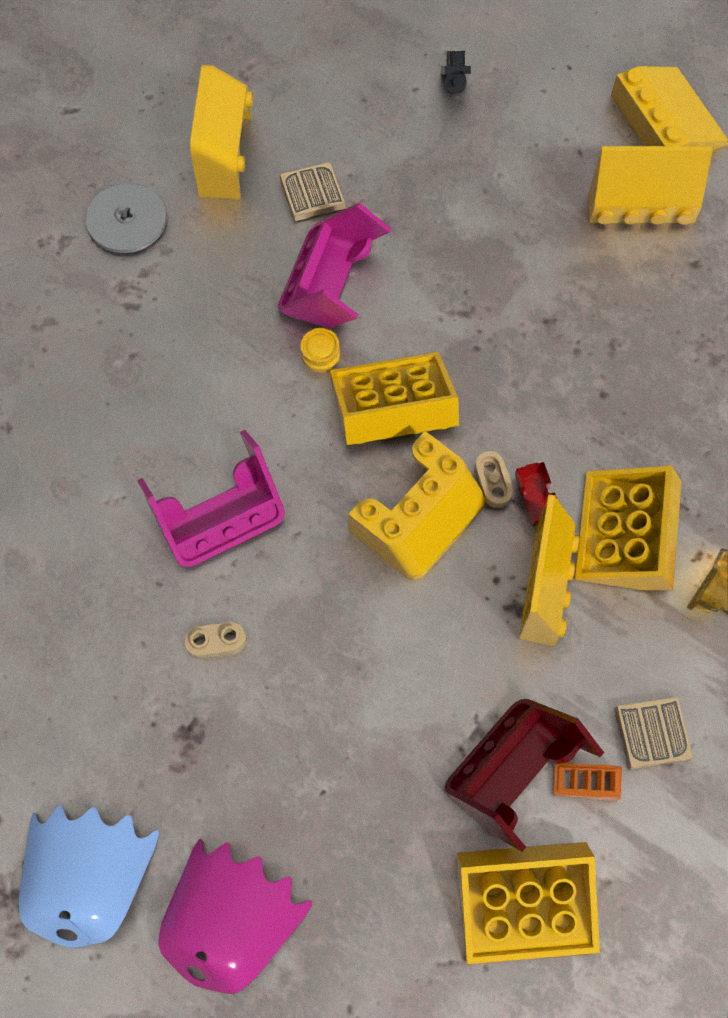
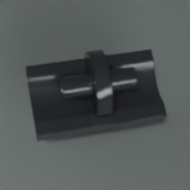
M446 51V66H441V74L446 75L444 84L450 93L457 94L462 92L467 83L464 74H471V66H465V51Z

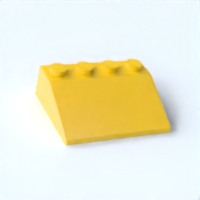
M638 66L616 75L611 96L644 146H712V149L715 150L728 145V138L678 67Z
M601 146L587 196L590 223H695L702 207L713 152L712 146Z
M439 351L330 370L341 427L347 445L363 444L369 441L391 439L397 436L419 434L424 431L443 430L459 426L458 396Z
M673 466L586 471L575 573L577 581L637 590H673L682 482Z
M548 495L536 528L519 634L520 640L555 646L559 637L564 638L567 620L562 619L563 608L568 609L571 598V591L566 590L567 581H572L575 571V563H571L570 560L571 554L577 552L579 536L574 535L576 524L555 495Z
M587 842L526 847L523 852L516 848L456 853L467 964L600 953L595 856Z

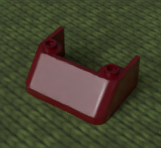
M521 699L504 713L446 781L445 791L493 836L523 852L526 846L513 832L518 816L510 807L548 761L555 764L567 763L575 757L579 749L601 757L604 751L578 718L533 700Z

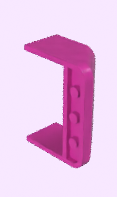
M357 203L317 222L309 230L278 303V310L288 317L326 328L337 327L355 320L358 314L339 300L352 263L364 260L369 255L372 240L390 233L391 228L361 203Z
M246 430L241 431L240 434L250 457L238 462L234 467L233 478L237 486L184 511L181 503L173 497H164L156 501L144 479L137 480L174 557L182 566H195L277 526L284 518L285 510L260 447Z

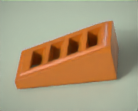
M554 763L553 796L617 802L621 798V766ZM565 772H570V789L564 788ZM578 773H583V789H577ZM591 774L597 775L596 790H591ZM605 776H610V791L604 790Z

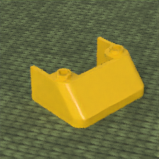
M203 64L200 71L190 139V151L198 196L241 199L239 173L244 172L245 156H240L239 146L243 119H251L250 108L253 106V91H248L246 84L216 66Z

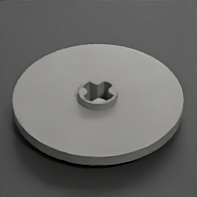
M133 183L118 184L103 190L91 201L86 212V225L92 239L102 248L117 253H132L147 248L161 236L167 220L165 206L161 198L148 187Z

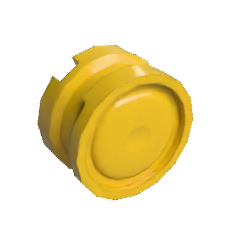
M315 328L303 336L301 340V353L305 365L313 371L326 372L331 370L335 364H338L340 348L339 340L335 333L325 328Z

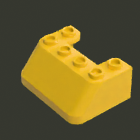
M426 431L414 442L412 455L415 461L428 471L392 510H389L378 500L368 498L360 501L348 514V532L406 578L412 580L423 578L481 513L485 504L484 493L464 461Z

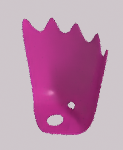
M199 839L190 854L163 918L158 940L160 952L179 974L194 986L227 994L240 992L260 974L310 910L312 901L308 900L302 904H293L290 899L291 877H285L276 882H269L263 874L261 857L258 856L243 863H236L231 859L229 842L222 844L212 853L205 854L203 851V840ZM199 951L204 952L207 955V960L199 959L196 957V954ZM187 967H196L203 972L206 979H196L188 972Z

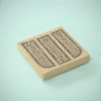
M330 162L280 174V180L294 221L345 209V201Z
M678 697L620 705L615 708L629 770L693 759Z

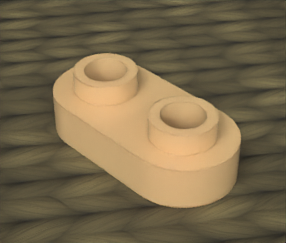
M494 451L481 453L476 459L475 473L479 486L484 493L485 502L494 508L505 507L511 501L513 486L504 459ZM491 466L494 471L488 472L484 467ZM500 492L502 497L496 498L492 493Z
M236 622L197 626L192 628L185 637V647L188 653L197 659L237 654L244 649L247 642L244 628ZM230 632L235 633L236 637L233 640L228 641L225 639L226 634ZM196 638H205V642L203 644H195Z

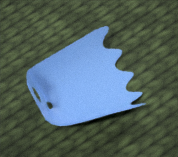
M58 805L43 824L39 823L37 814L33 813L29 824L19 893L21 922L27 930L68 948L89 946L107 941L118 930L128 912L155 850L159 831L155 830L144 838H138L135 835L130 815L122 818L117 824L108 826L102 822L95 807L90 808L83 816L76 820H68L63 807ZM62 911H68L71 918H60L59 914ZM59 929L71 930L76 933L77 939H63L57 935L56 931Z

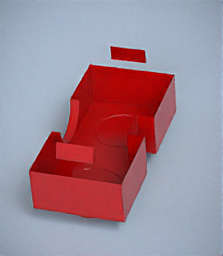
M544 462L528 464L525 467L516 468L515 477L532 526L538 525L548 495L556 496L555 492H548L551 480Z

